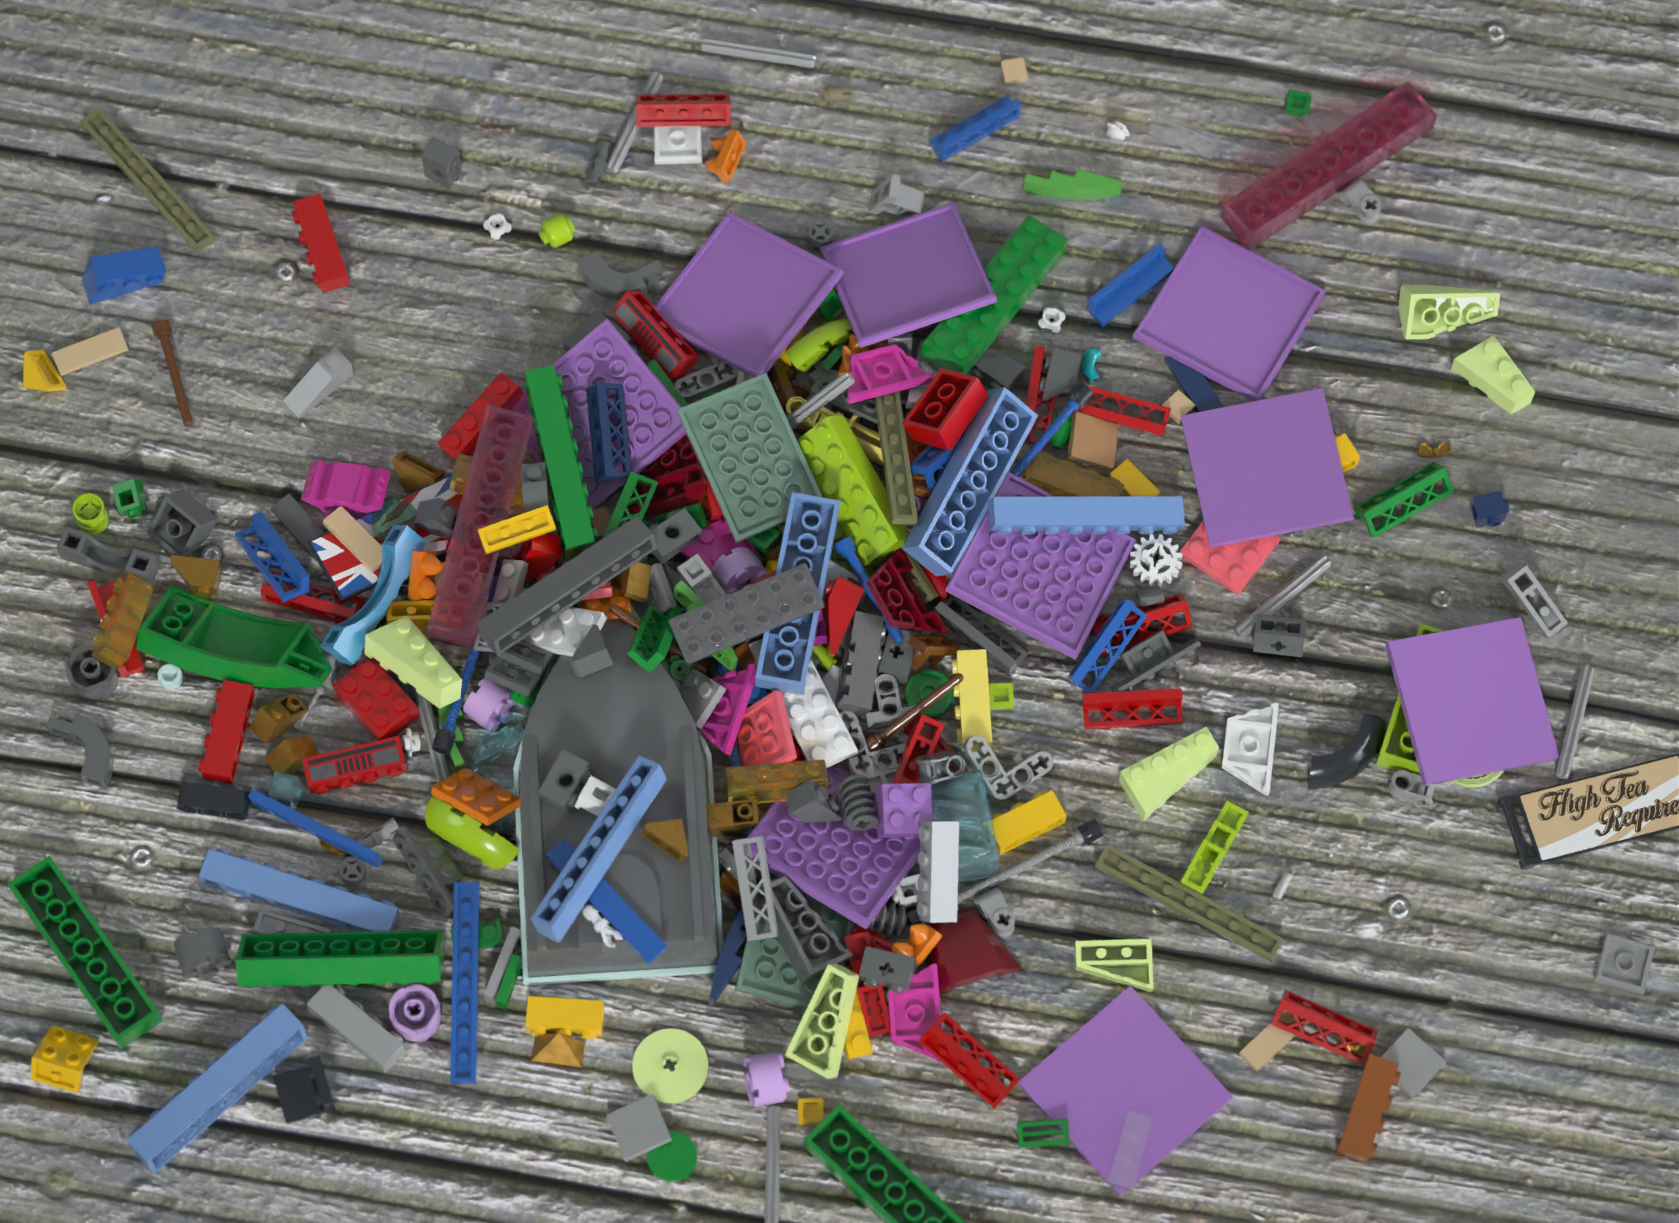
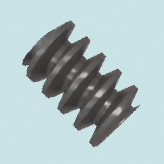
M864 775L848 776L839 785L846 824L855 831L870 830L878 824L874 801H872L873 795L870 792L871 786L868 784L869 779Z
M885 903L868 926V929L871 930L874 924H877V932L880 933L886 927L887 935L896 930V938H900L907 919L905 908L903 906L896 908L893 903H889L886 906Z

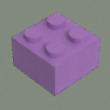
M931 783L881 784L875 788L876 817L878 818L877 838L919 837L918 831L921 826V820H933Z

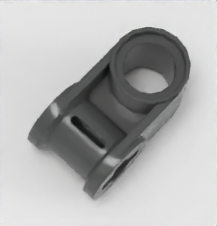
M948 751L918 756L916 758L920 771L918 783L935 784L942 780L958 777L965 770V760L961 756Z

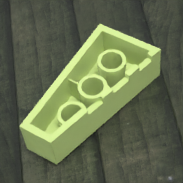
M404 616L365 635L364 654L370 659L374 657L380 662V666L387 671L390 669L399 675V680L414 686L417 693L439 709L461 698L462 679L408 616Z
M1207 726L1120 771L1119 782L1143 822L1157 808H1160L1175 792H1178L1187 781L1196 776L1217 757L1219 746Z

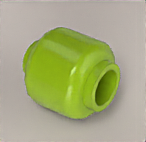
M556 213L541 222V231L538 233L544 244L549 243L551 247L557 248L573 239L575 228L568 215L563 216L561 213Z

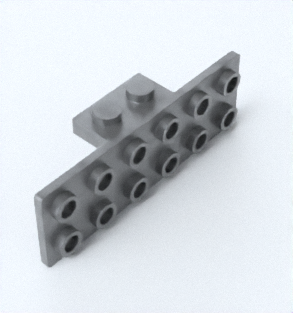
M803 563L756 584H749L737 592L725 594L713 602L670 619L669 623L686 663L691 664L824 608V603L807 564Z

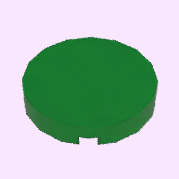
M923 670L912 676L905 687V702L907 706L918 704L948 680L947 677L935 670ZM953 689L920 715H925L929 718L943 715L952 704Z
M669 1131L672 1141L648 1151L647 1163L651 1173L659 1180L674 1183L687 1179L694 1172L697 1165V1149L694 1142L687 1135L677 1131Z

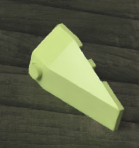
M1425 284L1401 285L1398 309L1403 336L1405 339H1429L1435 337L1437 333L1446 330L1450 332L1456 330L1458 326L1467 323L1473 324L1497 316L1500 292Z

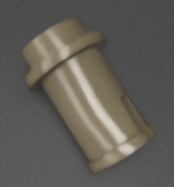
M827 85L822 90L823 100L829 104L832 101L852 100L853 94L845 93L852 92L851 85L838 87Z

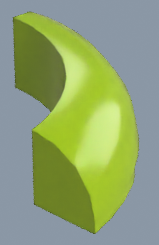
M848 318L831 321L800 338L785 352L797 369L806 372L817 361L828 355L830 352L829 348L840 343L848 346L849 336L854 334Z
M433 796L429 800L425 810V821L429 830L470 854L491 870L504 868L519 853L520 849L496 832L494 833L485 827L480 829L482 823L469 815L461 813L454 809L453 806Z

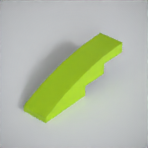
M1226 801L1180 883L1203 895L1249 814L1248 811Z

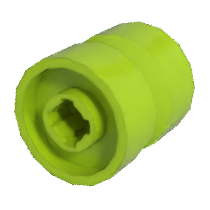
M87 493L82 494L75 500L72 509L81 531L89 535L103 532L108 526L109 517L101 498L95 494Z

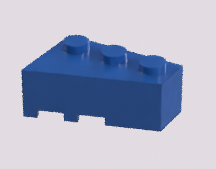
M158 246L89 257L82 279L89 305L150 286H156L162 283L166 268Z

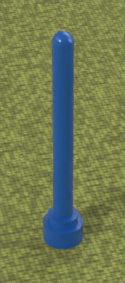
M851 536L841 540L834 545L839 555L842 554L843 558H847L879 616L884 617L866 584L869 577L855 554L856 549L854 547L856 544ZM884 618L883 623L886 625L894 642L901 643L903 636L899 629L889 627Z

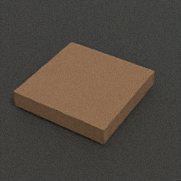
M1073 413L1068 459L1107 471L1113 470L1119 425L1083 413Z

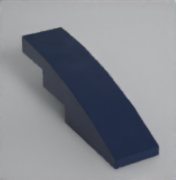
M743 908L730 928L716 964L708 1005L713 1007L742 963V959L736 955L747 938V933L742 931L745 926Z

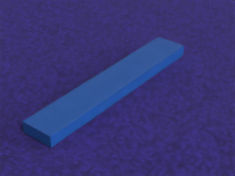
M254 789L250 792L248 797L254 806L376 868H379L383 859L376 851Z
M564 839L546 854V858L561 873L576 850ZM602 878L587 901L599 911L603 918L607 919L613 929L617 930L632 949L650 965L668 949V946Z

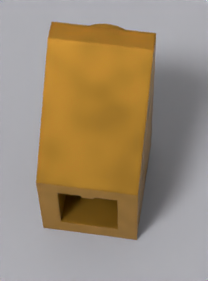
M291 693L262 706L249 728L267 744L282 737L309 709L299 698Z
M757 799L707 804L708 826L711 837L737 835L759 825Z

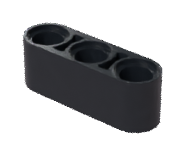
M183 782L181 783L176 808L187 813L246 820L250 806V799L248 797L250 792L241 789Z

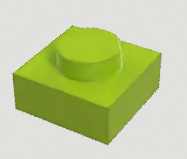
M1013 683L989 684L990 710L1014 709Z

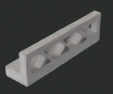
M763 836L733 840L747 939L752 941L778 937ZM757 842L758 854L753 860L750 843ZM754 866L762 872V879L758 885L756 883ZM758 891L766 898V904L762 910L760 909ZM762 917L769 921L770 933H764Z

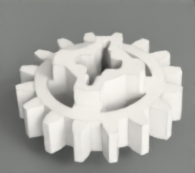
M1150 534L1148 541L1142 537L1140 545L1135 543L1133 546L1134 551L1130 552V559L1132 561H1130L1129 566L1130 568H1135L1133 576L1140 575L1141 583L1148 580L1150 587H1152L1154 582H1157L1158 586L1162 587L1164 580L1170 584L1172 581L1171 576L1177 578L1179 573L1177 569L1182 567V562H1180L1182 560V553H1176L1179 548L1178 544L1171 546L1172 539L1169 538L1164 541L1162 534L1159 535L1158 539H1155L1153 534ZM1156 554H1158L1159 560L1158 563H1156V567H1154L1153 560L1156 557Z

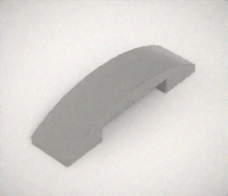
M698 554L677 567L690 588L704 604L713 602L726 594Z

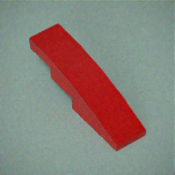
M868 930L842 935L845 949H848L853 955L848 959L850 970L858 975L865 948H872ZM858 978L856 990L868 1036L891 1032L883 986L879 985L878 988L864 985V981Z

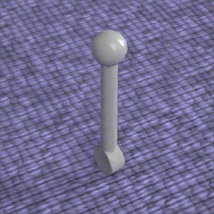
M324 686L316 687V693L307 706L309 711L293 725L296 730L303 729L304 720L319 696L325 693Z

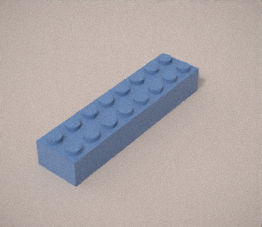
M1006 387L989 389L987 391L989 396L967 427L902 547L904 551L935 576L953 575L988 510V502L995 497L1038 417L1034 411Z
M792 492L776 575L803 563L807 564L823 600L840 512V501ZM820 610L764 633L755 677V687L804 695Z
M283 1003L279 1007L275 1006L270 1009L265 1015L266 1018L260 1024L255 1023L247 1030V1035L243 1039L234 1041L227 1048V1053L221 1058L213 1059L207 1066L208 1069L202 1075L197 1074L188 1082L186 1089L172 1095L168 1100L169 1104L162 1110L160 1108L155 1110L144 1126L136 1127L129 1134L130 1138L127 1142L131 1149L153 1174L160 1170L308 1039L303 1024Z

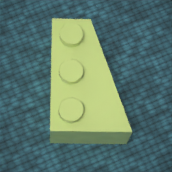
M1495 336L1488 338L1454 358L1451 371L1467 379L1474 388L1478 387L1487 394L1489 399L1508 413L1513 414L1531 403L1535 393L1534 389Z
M1151 939L1075 941V970L1150 993L1153 991Z

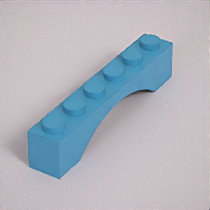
M393 525L382 543L381 571L371 597L355 615L331 627L320 645L322 649L340 663L354 664L360 658L362 649L365 646V635L374 631L379 621L385 617L386 609L391 601L397 597L403 581L410 575L412 550H423L427 541L407 525Z

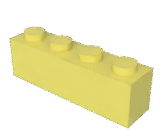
M986 649L958 650L956 659H952V674L961 673L964 679L953 688L954 697L959 699V705H955V720H960V729H956V741L961 743L962 752H964L963 744L965 739L969 736L977 735L983 737L992 749ZM972 741L973 747L970 748L971 751H979L980 742Z

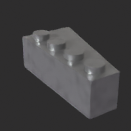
M859 611L854 612L848 627L834 705L837 711H849L855 715L863 716L872 708L874 687L878 675L877 665L882 654L880 643L886 632V625L883 624L884 617Z
M786 876L770 882L779 934L778 939L801 983L824 973L828 964L842 965L853 956L848 949L845 950L838 942L839 938L834 932H830L822 923V918L818 913L811 910L806 904L807 900ZM758 891L759 902L763 908L766 904V898Z

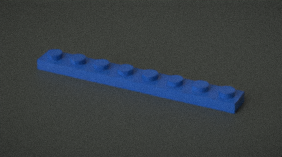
M454 882L451 1084H476L479 882Z

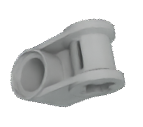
M1355 179L1339 192V197L1343 204L1351 209L1363 223L1374 224L1379 220L1382 206L1381 201L1361 179Z
M1400 770L1394 773L1388 784V791L1395 798L1429 808L1433 806L1432 797L1434 789L1438 787V784L1423 786L1421 775ZM1395 781H1403L1407 788L1398 787Z
M997 887L974 899L978 911L997 937L1007 938L1013 934L1015 916Z

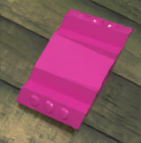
M317 460L310 463L301 500L318 507L323 512L324 517L329 516L342 506L356 519L364 514L382 509L391 472L382 467L372 469L359 464L342 462L327 464Z

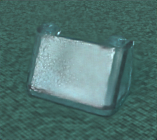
M981 770L970 771L958 777L931 784L933 820L959 821L958 882L996 875L999 872V853Z

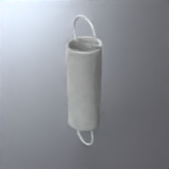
M1283 873L1273 892V895L1278 900L1282 898L1293 874Z

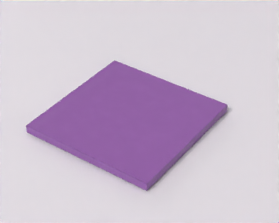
M954 202L820 247L823 259L843 270L844 274L836 283L835 288L860 348L997 302L996 295Z
M729 212L654 307L686 342L752 377H757L764 373L767 374L844 273L841 268Z
M1201 225L1133 333L1132 338L1191 367L1252 401H1258L1263 398L1325 296L1326 290Z
M1323 388L1181 416L1209 548L1353 520V512Z
M1521 617L1385 643L1423 786L1560 759Z
M1131 986L1018 1082V1086L1049 1120L1069 1119L1070 1143L1120 1197L1233 1099L1230 1092ZM1055 1125L1059 1130L1063 1129V1125Z

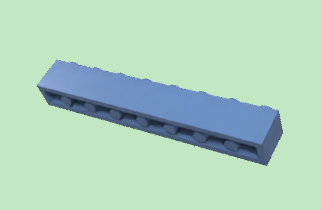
M1183 496L993 497L988 502L989 531H997L999 535L1011 534L1012 531H1021L1023 535L1034 534L1036 531H1045V534L1048 535L1058 534L1059 531H1068L1072 535L1082 534L1083 531H1092V534L1097 535L1105 534L1107 531H1116V534H1128L1130 531H1139L1140 534H1152L1154 531H1163V534H1175L1185 525Z
M640 755L637 757L531 917V921L539 934L560 943L666 782L667 778L660 764Z
M209 849L199 873V879L202 884L354 932L394 931L400 917L398 908L392 902L386 900L377 902L372 900L371 896L364 893L355 895L349 893V890L342 886L335 885L334 888L326 886L319 879L311 878V880L301 878L302 876L294 871H287L285 873L268 863L259 865L254 863L253 859L246 856H241L240 858L231 856V853L224 849H217V851Z

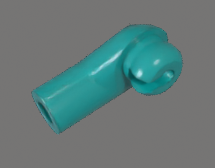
M1093 347L1085 351L1080 364L1089 383H1094L1099 379L1094 365L1101 358V351Z

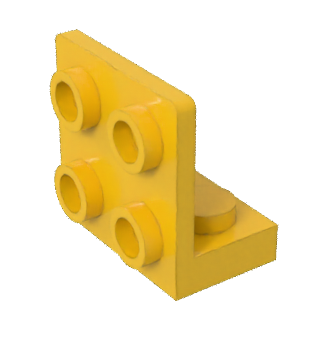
M54 1025L50 1026L32 1057L30 1079L78 1094L82 1088L83 1069L97 1047L98 1039Z

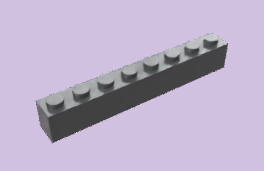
M637 516L625 522L617 530L604 536L599 542L585 549L572 560L565 562L560 568L543 577L542 580L532 587L525 589L511 601L504 603L490 615L482 618L477 623L481 639L497 656L656 550L657 545L654 533Z

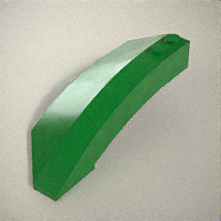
M171 585L139 628L137 650L179 668L222 681L227 680L265 688L320 687L332 672V666L329 661H326L323 655L324 650L320 647L321 644L318 638L314 636L309 620L304 623L257 616L217 604L174 585Z

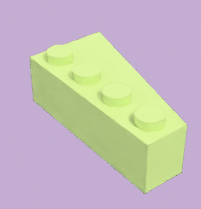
M828 964L785 1056L827 1079L838 1077L859 978L858 974L839 964Z

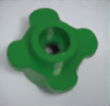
M672 655L669 659L671 663L667 672L671 678L674 677L683 682L693 667V663L687 664L678 655ZM678 666L682 668L681 671L677 670Z

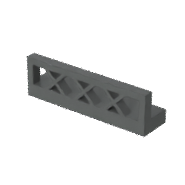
M951 595L945 603L941 601L935 607V611L938 612L946 627L975 650L986 649L987 659L1008 676L1028 656V652L956 596ZM953 603L958 605L962 609V616H959L949 607ZM967 620L978 621L981 631L974 628ZM984 635H995L998 637L1000 646L994 644ZM1003 650H1014L1020 656L1014 660Z

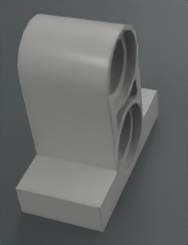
M891 175L872 191L869 212L878 215L880 212L886 211L904 218L920 214L923 208L924 193L900 184L901 177Z
M882 674L877 678L875 698L878 711L866 713L867 730L887 728L914 707H901L897 681L890 674ZM888 685L892 690L884 692L880 687ZM886 708H893L896 710V713L888 715L884 710ZM914 718V719H913L911 722H909L908 724H911L912 722H914V721L916 720V718Z

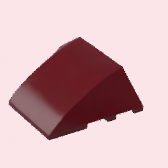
M685 434L642 471V476L658 482L645 516L655 517L659 514L702 501L707 485L687 434ZM638 483L636 490L640 496L649 493L651 487ZM637 502L628 506L629 513L637 514L641 511Z
M900 548L866 581L871 594L889 627L946 634L948 630L938 612H928L912 583L908 572L913 569V566L904 550Z
M975 907L957 912V922L928 924L942 935L941 939L927 955V968L932 964H937L939 996L950 993L951 989L995 975L1001 977L1022 970V967Z

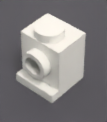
M590 776L574 807L578 809L582 807L599 816L616 789Z
M920 874L902 880L891 895L894 905L899 904V906H903L905 909L917 906L919 902L917 881ZM911 892L914 896L906 898L904 894Z

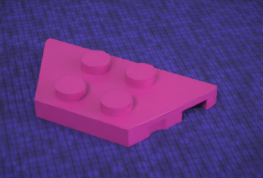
M896 344L851 355L849 373H851L855 381L854 384L848 387L847 403L851 404L929 384L934 375L930 371L926 373L919 368L918 362L912 357L907 356Z
M724 518L701 528L700 539L681 551L682 554L687 556V560L698 554L712 572L715 562L723 554L727 557L733 553L732 549L738 547L749 548L755 554V547L745 540L736 543Z
M749 664L748 669L740 672L733 670L724 676L712 678L713 681L727 690L701 729L696 727L698 731L729 756H731L755 683L758 667L755 664Z
M932 964L914 975L910 992L903 990V994L888 990L892 1042L938 1060L918 1042L941 1016L937 964Z

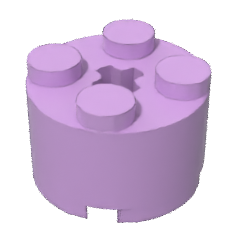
M746 547L732 549L733 553L727 557L723 554L715 562L712 569L713 577L726 594L737 592L768 575L767 570L751 549Z
M483 678L478 683L481 688L476 693L471 692L465 702L463 711L484 729L493 733L501 722L505 724L510 720L513 715L511 709L516 702L509 700L511 692L509 688Z
M418 984L406 988L403 987L390 1000V1019L394 1030L402 1038L409 1041L424 1042L439 1029L442 1020L441 1008L437 997L429 988ZM417 1010L420 1011L419 1015L411 1016V1012L416 1013Z
M769 1052L743 1058V1067L748 1066L749 1071L747 1074H744L749 1101H753L752 1107L784 1102V1099H787L786 1093L789 1092L787 1077L782 1076L781 1068H784L782 1054Z

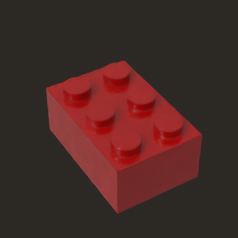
M940 368L902 424L915 442L951 451L989 395L977 377Z
M365 658L332 685L336 697L376 741L397 736L420 717L417 705L374 658Z

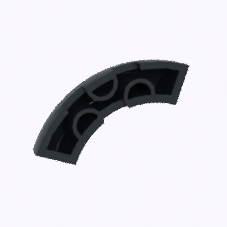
M1364 713L1358 734L1346 747L1332 754L1312 756L1309 763L1308 789L1337 786L1341 782L1356 777L1368 767L1381 746L1385 733V720L1379 716Z

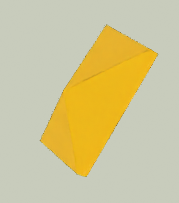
M32 350L24 353L23 388L41 391L66 389L67 386L44 350Z

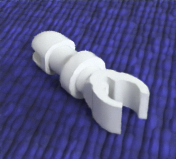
M586 905L583 908V915L588 921L591 920L597 932H601L603 941L608 947H616V944L611 941V935L615 937V940L622 939V935L617 930L608 926L609 922L607 919H602L598 914L599 911L593 905Z

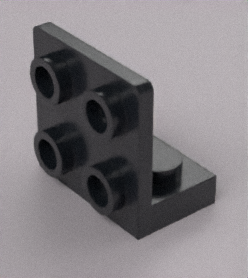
M320 1055L310 1057L311 1065L273 1077L287 1124L336 1110Z

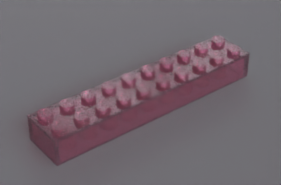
M1407 81L1224 202L1221 206L1220 218L1243 246L1251 250L1349 185L1355 179L1361 177L1432 130L1436 123L1437 114L1412 84Z
M487 404L426 637L474 649L478 634L477 623L482 619L499 550L489 554L485 553L478 529L508 519L534 416Z

